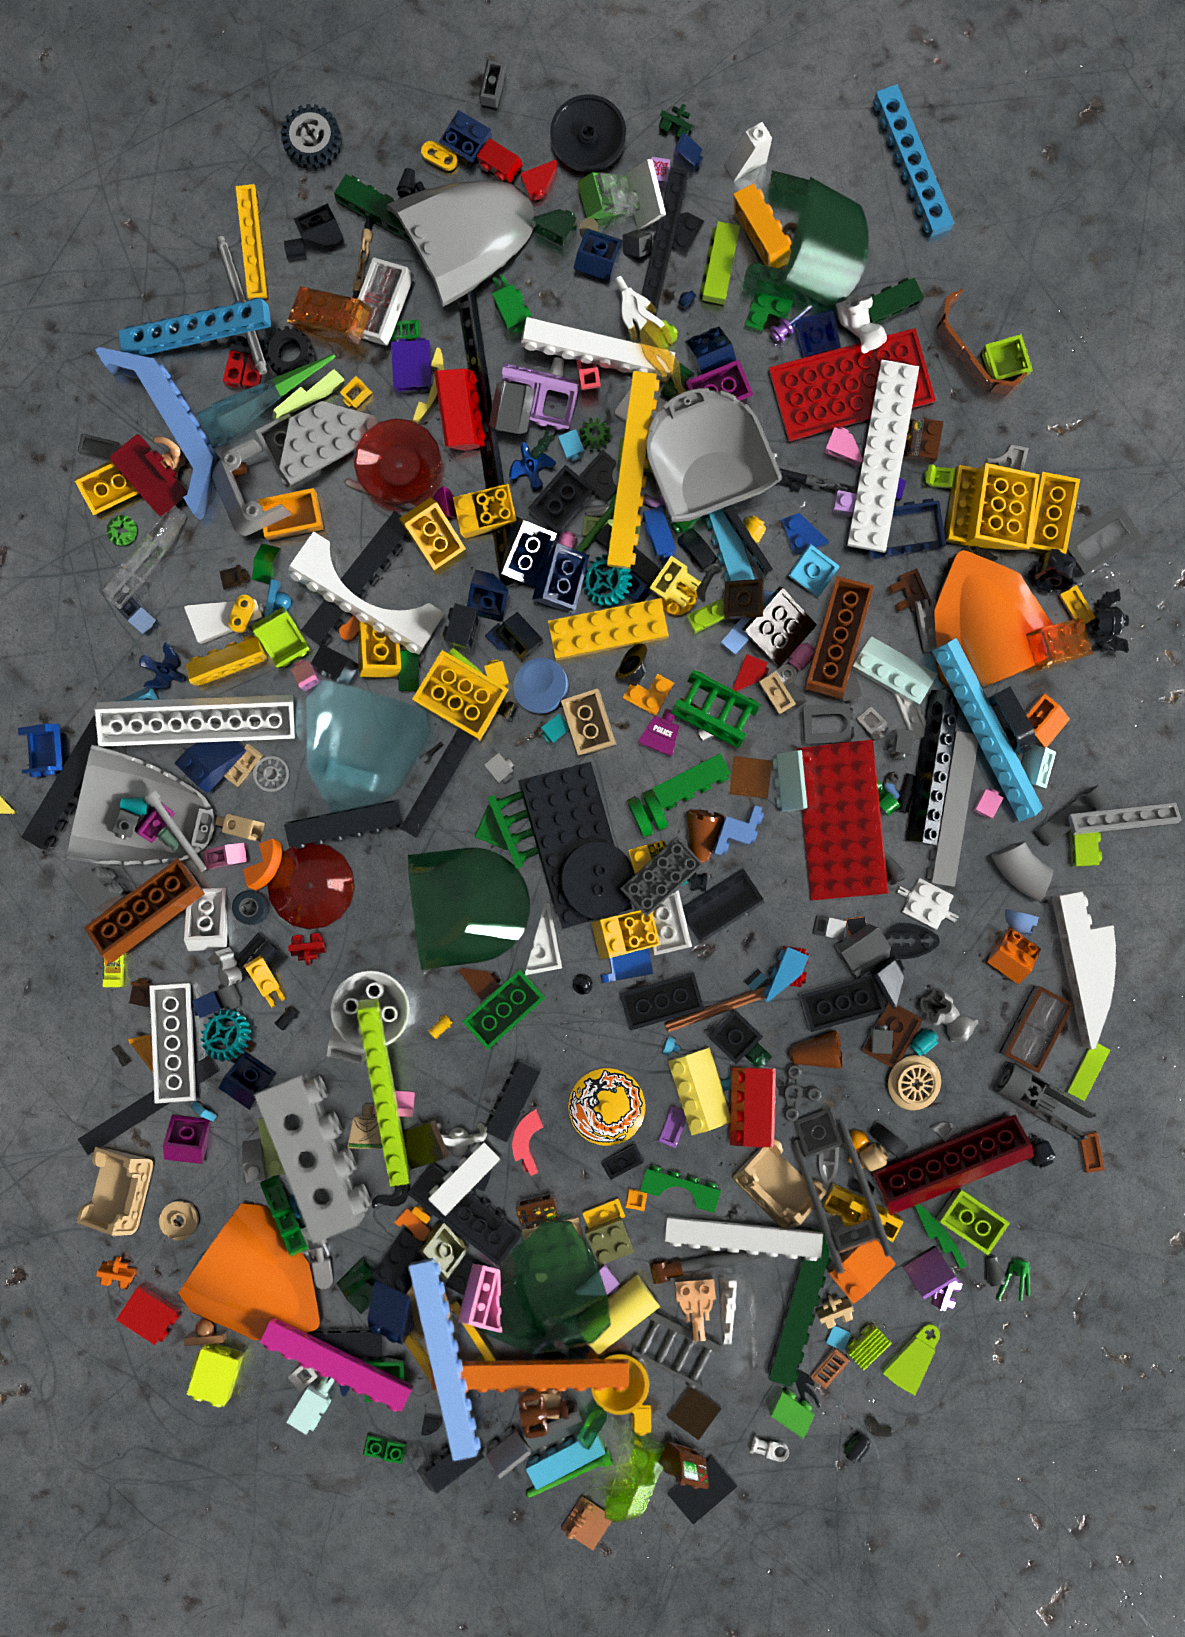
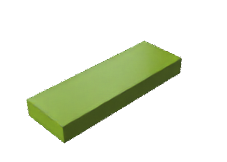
M1098 1043L1095 1049H1087L1066 1092L1085 1101L1110 1049Z

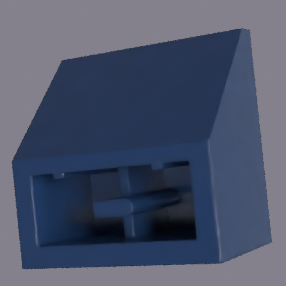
M458 110L439 140V144L466 160L473 162L488 139L492 138L491 129Z
M720 326L711 328L707 332L695 335L685 341L696 369L701 375L737 361L733 345Z

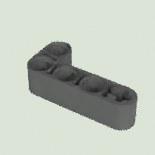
M1099 785L1093 786L1039 826L1035 832L1044 844L1048 846L1071 829L1068 820L1070 814L1097 811L1111 800Z

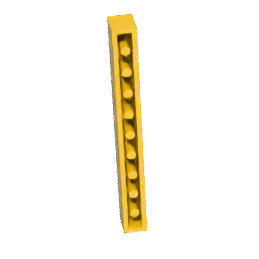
M633 371L607 562L609 567L630 569L631 565H635L636 553L632 552L633 545L637 546L639 536V534H635L636 526L640 527L641 522L638 508L643 507L644 496L640 495L641 488H645L647 477L643 476L644 468L648 469L649 463L648 457H645L647 438L653 421L651 412L656 411L657 399H653L654 391L658 392L660 380H656L657 374Z

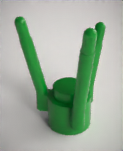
M1014 1259V1264L1010 1263L1005 1279L1006 1284H1002L996 1298L998 1301L1001 1299L1013 1271L1015 1276L1020 1277L1018 1301L1022 1302L1025 1277L1026 1295L1030 1296V1262Z

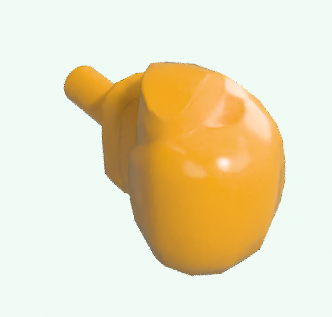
M860 1130L850 1132L856 1153H860L869 1144L867 1134Z

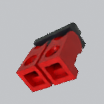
M237 336L235 343L230 346L223 382L228 387L239 389L244 387L245 390L259 392L262 375L259 374L258 369L255 367L251 349L247 347V338ZM258 339L264 360L267 361L264 350L266 343Z

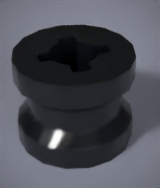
M695 872L691 876L690 890L700 889L702 892H706L707 873L697 874Z

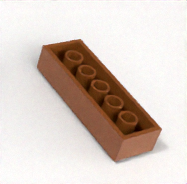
M839 576L836 577L808 676L807 690L843 699L874 585Z
M177 858L87 924L84 929L101 956L112 963L205 895L188 867Z

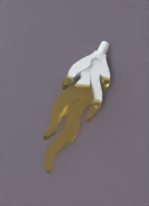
M618 276L615 281L621 290L622 320L629 330L632 340L635 341L637 338L636 328L633 324L634 320L639 328L641 348L647 361L662 376L663 383H666L667 372L657 359V356H659L670 370L675 389L679 394L686 392L681 383L679 362L668 351L661 338L660 332L671 347L673 341L669 330L659 318L652 314L656 312L655 306L648 299L633 291L631 287L628 288L622 276Z

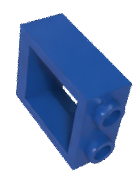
M659 506L644 511L643 522L656 561L667 562L671 556H675L676 547L663 508Z

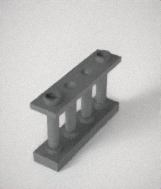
M655 1310L648 1316L652 1324L640 1348L632 1347L631 1354L634 1355L633 1358L642 1363L645 1360L686 1381L685 1384L693 1389H696V1387L701 1389L703 1384L698 1378L710 1354H713V1352L719 1354L722 1348L721 1343L706 1335V1340L700 1341L699 1332V1341H693L692 1328ZM664 1326L668 1328L669 1333L657 1358L646 1352L658 1327ZM680 1334L686 1337V1343L673 1367L663 1361L675 1337ZM698 1343L703 1346V1352L692 1375L681 1371L692 1346Z

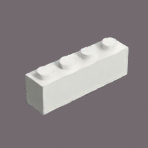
M484 1142L481 1145L477 1143L470 1150L472 1154L468 1158L464 1156L456 1164L459 1168L454 1173L450 1170L443 1178L445 1182L440 1187L436 1185L429 1192L431 1195L429 1200L444 1215L500 1160V1157Z

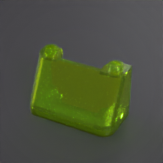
M635 1432L630 1441L633 1445L630 1458L635 1466L640 1467L630 1494L620 1490V1493L615 1497L607 1496L604 1504V1517L613 1522L636 1519L643 1515L662 1470V1466L658 1461L665 1449L664 1445L647 1437L635 1435Z

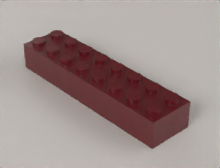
M1014 1114L872 1173L881 1198L891 1216L1032 1158L1034 1154L1032 1144Z

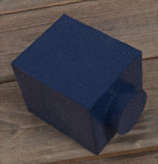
M216 991L193 1000V1005L191 1006L195 1016H199V1018L206 1017L223 1009Z

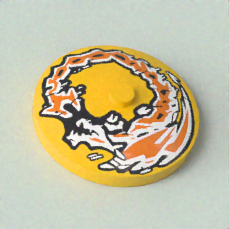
M614 1068L595 1069L582 1076L571 1091L568 1103L570 1120L576 1131L584 1139L594 1144L610 1146L622 1143L632 1137L642 1124L645 1115L643 1092L638 1083L629 1074Z

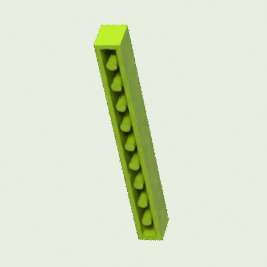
M378 998L359 1000L357 1013L390 1187L409 1184L410 1171Z

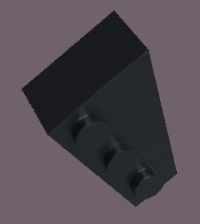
M447 1448L417 1472L430 1491L439 1493L484 1458L479 1450L475 1457L453 1461L451 1449Z

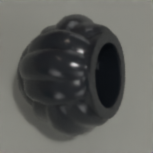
M578 974L573 979L572 987L578 994L585 995L592 990L593 983L586 974Z

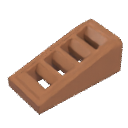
M832 1347L810 1377L826 1389L846 1367L850 1359L836 1347ZM836 1356L841 1362H836L833 1357ZM829 1361L836 1366L835 1370L828 1365ZM824 1367L827 1368L830 1372H832L831 1375H828L822 1369ZM821 1373L823 1376L827 1378V1380L824 1381L817 1375Z

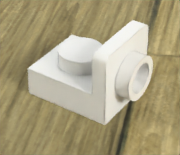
M872 706L857 718L858 722L868 731L874 741L883 737L889 729L886 721Z

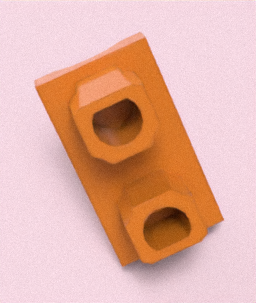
M117 1256L115 1261L108 1260L107 1263L102 1262L100 1269L97 1270L96 1277H100L101 1285L108 1286L111 1285L112 1280H118L119 1288L128 1289L136 1274V1268L128 1267L127 1263L121 1262L122 1257Z

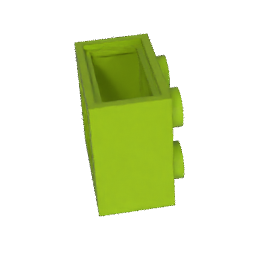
M1022 334L985 344L981 350L987 373L991 379L1013 381L1025 372L1029 376L1033 371Z

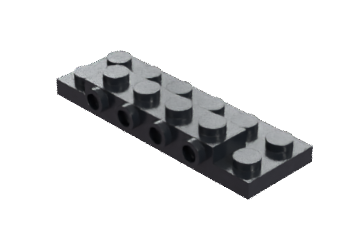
M430 1163L407 1194L499 1266L523 1234L508 1223L505 1219L507 1216L501 1210L497 1209V1211H494L487 1199L482 1197L480 1200L475 1196L476 1191L473 1188L444 1215L429 1200L431 1196L429 1192L436 1185L440 1187L445 1182L443 1178L446 1173L433 1163Z

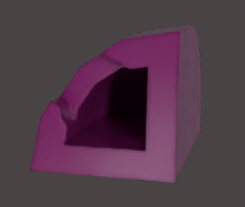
M442 486L434 494L433 500L437 502L446 517H450L451 520L457 519L453 500L454 495L448 488Z

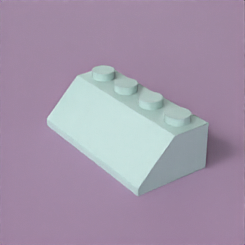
M872 636L852 667V670L900 696L916 707H919L938 675Z

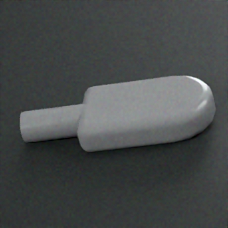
M316 1245L314 1247L316 1260L311 1261L313 1280L317 1288L327 1289L333 1283L330 1258H324L322 1245Z

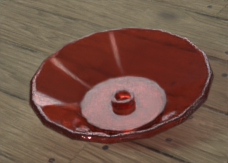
M394 418L379 422L364 433L356 447L354 467L358 482L368 495L382 503L404 505L418 501L431 491L439 478L442 459L438 443L426 428L412 420ZM397 462H402V466L399 468L395 465Z
M312 842L305 844L306 847L294 849V846L282 852L279 868L267 884L269 900L277 914L292 926L304 929L327 927L340 919L351 905L355 889L353 871L345 857L329 845H313ZM307 882L312 883L313 886L311 889L306 888Z

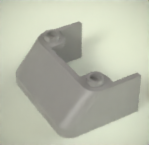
M254 439L226 451L211 474L233 529L241 536L250 535L291 515L290 511L282 504L264 512L259 503L249 502L245 504L232 471L240 466L241 461L264 451L262 446Z

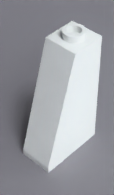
M763 122L745 131L724 166L733 181L738 180L767 162L772 137Z
M253 599L255 609L249 626L264 618L265 608L256 599ZM235 601L187 605L184 607L198 643L202 645L234 632L229 627L228 620ZM243 601L241 603L242 607H246L248 605L247 601ZM240 619L235 621L236 626L241 624Z

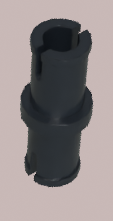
M905 774L903 789L900 790V807L897 808L899 812L909 813L917 776L914 774Z

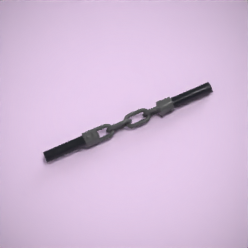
M779 468L782 477L802 481L812 486L817 485L832 490L857 494L852 492L853 489L857 490L858 487L819 478L812 474L806 475ZM827 482L835 484L834 487L828 486ZM840 486L847 487L848 489H841Z

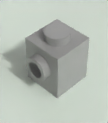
M500 753L484 764L499 784L502 781L505 784L513 777L512 773L514 770L512 767L514 764L508 757L504 759Z

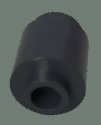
M861 1433L858 1436L855 1435L844 1450L847 1453L845 1457L854 1464L856 1461L860 1463L871 1449L870 1445L872 1442Z

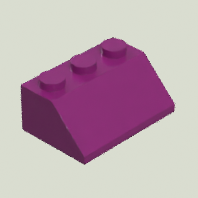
M739 360L697 376L685 383L686 391L705 388L718 392L722 390L736 396V399L739 401L754 395Z

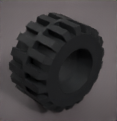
M284 326V330H281V328L276 329L277 333L274 334L272 332L270 334L272 338H267L265 357L270 367L279 376L315 361L314 347L309 337L301 329L298 331L296 327L292 326V329H290L288 326ZM289 344L298 345L300 347V354L295 360L286 362L280 359V352L283 347Z

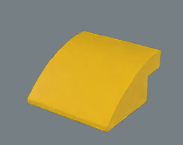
M985 463L979 468L964 465L955 467L956 476L954 488L951 489L945 527L946 542L991 549L1028 550L1030 548L1040 475Z

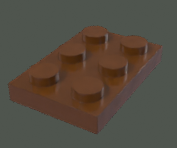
M888 1001L885 1006L886 1012L881 1013L873 1029H876V1025L888 1026V1029L893 1030L892 1054L870 1052L871 1033L861 1051L893 1068L903 1058L924 1019L899 1005L893 1009Z

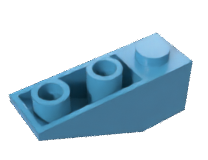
M786 947L785 950L781 949L777 959L780 961L778 968H773L770 976L773 980L770 986H766L763 996H765L764 1001L769 1002L802 975L809 958L808 955Z

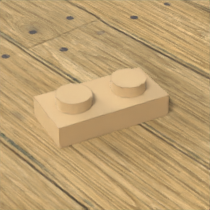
M776 671L759 681V684L779 715L796 704Z

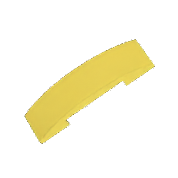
M440 348L436 349L431 364L433 371L444 370V361ZM435 379L427 403L418 402L413 417L414 424L419 425L430 414L438 401Z

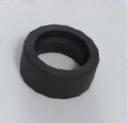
M879 1124L871 1134L875 1140L898 1158L909 1147L882 1124Z

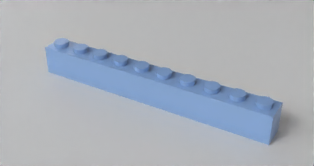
M435 1258L412 1262L409 1265V1270L453 1461L475 1457L479 1451L478 1449H481L479 1437H475L474 1433L476 1422L474 1417L471 1418L469 1411L472 1410L470 1398H466L467 1383L465 1378L462 1379L460 1372L463 1371L461 1359H458L456 1354L458 1352V1344L452 1337L454 1327L452 1320L449 1321L447 1315L450 1311L448 1302L444 1301L443 1297L445 1293L444 1283L439 1280L438 1274H441L440 1265L438 1262H435Z

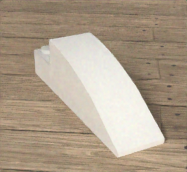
M1070 892L1051 896L1071 994L1075 1004L1074 1008L1082 1047L1095 1049L1111 1005L1116 968L1114 925H1101L1090 928L1092 919L1090 914H1087L1086 906H1088V900L1086 895H1083V892Z

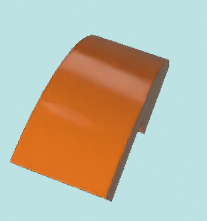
M274 839L259 843L262 862L243 869L248 888L255 891L268 884L276 874L281 862L282 846L280 842Z

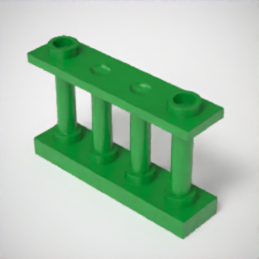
M693 670L688 679V682L692 685L684 701L677 699L671 714L739 748L747 735L742 732V729L749 715L755 716L761 704L707 677L704 673ZM698 688L709 692L701 710L690 705ZM716 696L726 701L718 718L708 714ZM733 705L743 710L735 727L725 723Z
M519 791L502 799L500 797L496 798L495 795L487 797L515 867L519 869L524 866L523 862L526 861L525 859L538 854L537 846L524 852L522 850L518 852L516 844L520 840L533 836L532 829L511 834L508 827L511 826V823L528 817L525 809L511 816H503L501 809L507 804L522 799V793Z

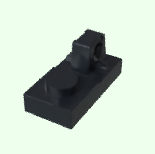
M633 1145L604 1160L601 1164L610 1180L642 1164L644 1160L636 1146Z

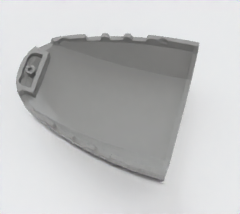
M472 181L443 185L411 194L387 204V211L392 212L399 218L430 272L442 307L467 294L483 280L490 278L497 269L503 267L528 241L535 224L534 208L527 195L513 184L503 181Z
M91 744L66 859L97 864L146 865L173 862L177 858L180 860L188 859L190 857L181 845L173 851L163 840H159V836H157L153 843H150L138 835L135 828L131 838L127 837L124 840L116 837V832L112 830L121 810V798L147 797L157 790L161 796V802L175 812V815L172 817L173 821L196 853L203 850L212 838L215 825L212 807L198 790L172 774L130 755ZM144 814L142 816H139L136 826L145 816ZM123 822L121 824V827L123 829H127L129 825L128 823Z

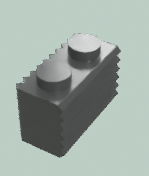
M487 60L479 93L481 105L494 108L499 107L498 104L503 89L502 85H504L503 82L506 74L504 63Z

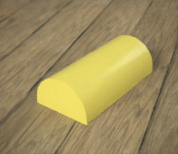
M636 1275L614 1294L610 1295L576 1322V1326L591 1348L597 1354H600L658 1309L660 1305L641 1278Z

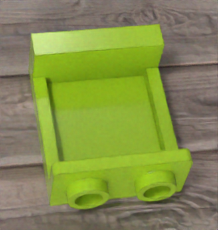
M285 606L251 625L254 634L261 641L276 668L286 667L291 663V660L296 657H303L310 649Z

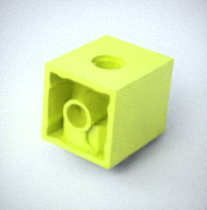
M220 1344L204 1345L194 1360L190 1373V1378L192 1379L187 1395H190L196 1401H209L211 1405L216 1407L225 1406L231 1398L245 1352Z

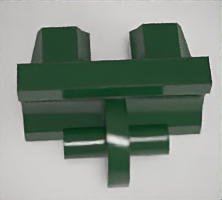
M682 104L680 108L673 106L671 111L676 113L677 116L663 110L661 111L660 128L669 132L674 122L679 125L675 133L678 137H681L683 132L688 135L689 131L694 129V125L681 119L682 117L689 119L691 115L685 111L686 105Z

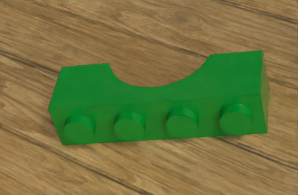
M655 1165L645 1168L640 1192L659 1197L663 1191L670 1187H682L693 1195L696 1208L715 1213L721 1189L717 1187L718 1184L710 1181L704 1184L693 1176H688V1178L680 1177L681 1173L672 1170L669 1173L663 1172L661 1167Z

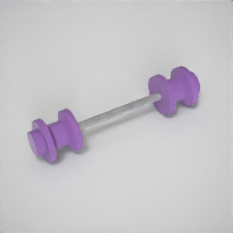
M833 280L824 281L825 286L822 289H815L818 297L789 322L785 318H781L779 326L770 327L771 337L776 342L785 341L784 336L787 333H794L791 325L820 300L827 305L830 296L836 297L839 295L838 285Z

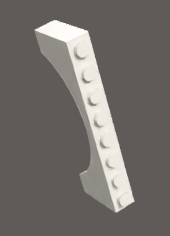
M315 532L311 534L288 569L287 574L294 581L303 583L309 590L319 593L325 600L337 604L343 611L350 612L359 621L366 622L375 631L387 635L393 642L400 643L409 652L416 653L417 655L421 653L445 614L430 603L415 609L399 611L379 608L361 600L349 591L337 576L331 562L330 541Z

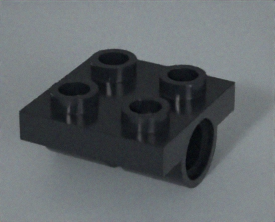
M258 932L235 957L239 969L252 979L244 967L250 961L261 955L273 975L288 957Z

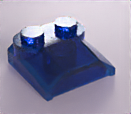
M833 310L815 313L795 320V329L799 336L804 358L824 351L841 348Z

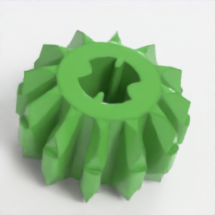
M597 417L596 422L589 418L590 424L584 421L582 423L584 428H579V432L582 434L579 438L580 440H585L583 446L586 447L590 444V450L594 449V445H597V449L600 450V443L607 446L606 440L611 439V435L607 434L611 431V428L605 427L607 422L603 421L600 424L599 417ZM593 430L598 431L596 437H592Z

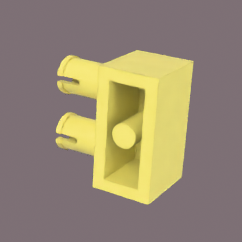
M671 556L651 585L650 591L665 601L671 598L684 608L686 602L691 597L676 589L677 584L681 582L695 592L701 581L687 573V566Z

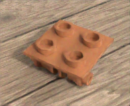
M581 1496L561 1527V1530L566 1532L565 1535L569 1539L575 1538L591 1550H594L614 1517Z

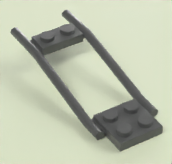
M831 1108L794 1121L800 1140L793 1141L792 1145L837 1274L845 1272L839 1256L840 1252H845L872 1241L880 1240L885 1257L893 1255L846 1123H841L837 1126ZM845 1144L872 1220L861 1222L832 1234L805 1158L813 1157Z

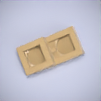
M250 744L244 747L247 750L245 754L224 775L236 787L240 786L258 761L264 756Z

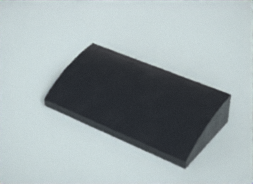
M742 868L684 905L683 911L687 924L699 943H702L765 902Z

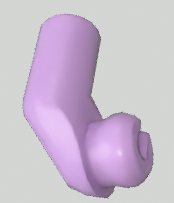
M647 494L644 495L643 503L651 508L666 506L662 495L655 498Z

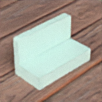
M1031 745L1032 749L1024 753L1021 765L1031 784L1046 789L1056 752L1046 747Z

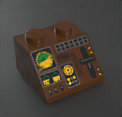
M925 418L910 419L903 459L934 464L938 459L944 421Z
M554 1193L516 1203L515 1208L521 1228L532 1229L537 1227L538 1223L545 1222V1225L555 1223L556 1219H559V1211Z

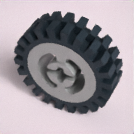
M306 104V108H303L302 105L298 106L299 110H291L292 115L287 114L285 117L286 122L283 121L282 123L283 129H281L280 133L284 149L295 163L299 162L300 166L304 167V164H307L308 168H312V165L315 164L316 167H320L319 163L322 162L325 165L327 164V159L332 160L334 158V153L337 155L338 147L341 145V133L337 120L330 111L327 112L324 107L320 109L319 105L314 104V108L310 104ZM307 126H308L309 132H310L311 135L314 136V138H315V141H316V143H317V145H315V146H314L313 140H312L311 137L308 136V134H307V131H306V129H305V127H307Z

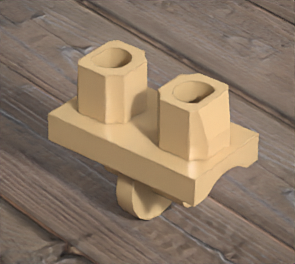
M828 1295L829 1301L823 1303V1307L815 1309L821 1324H824L827 1329L836 1325L834 1319L841 1317L843 1322L853 1319L852 1312L854 1310L848 1297L833 1299L831 1295Z

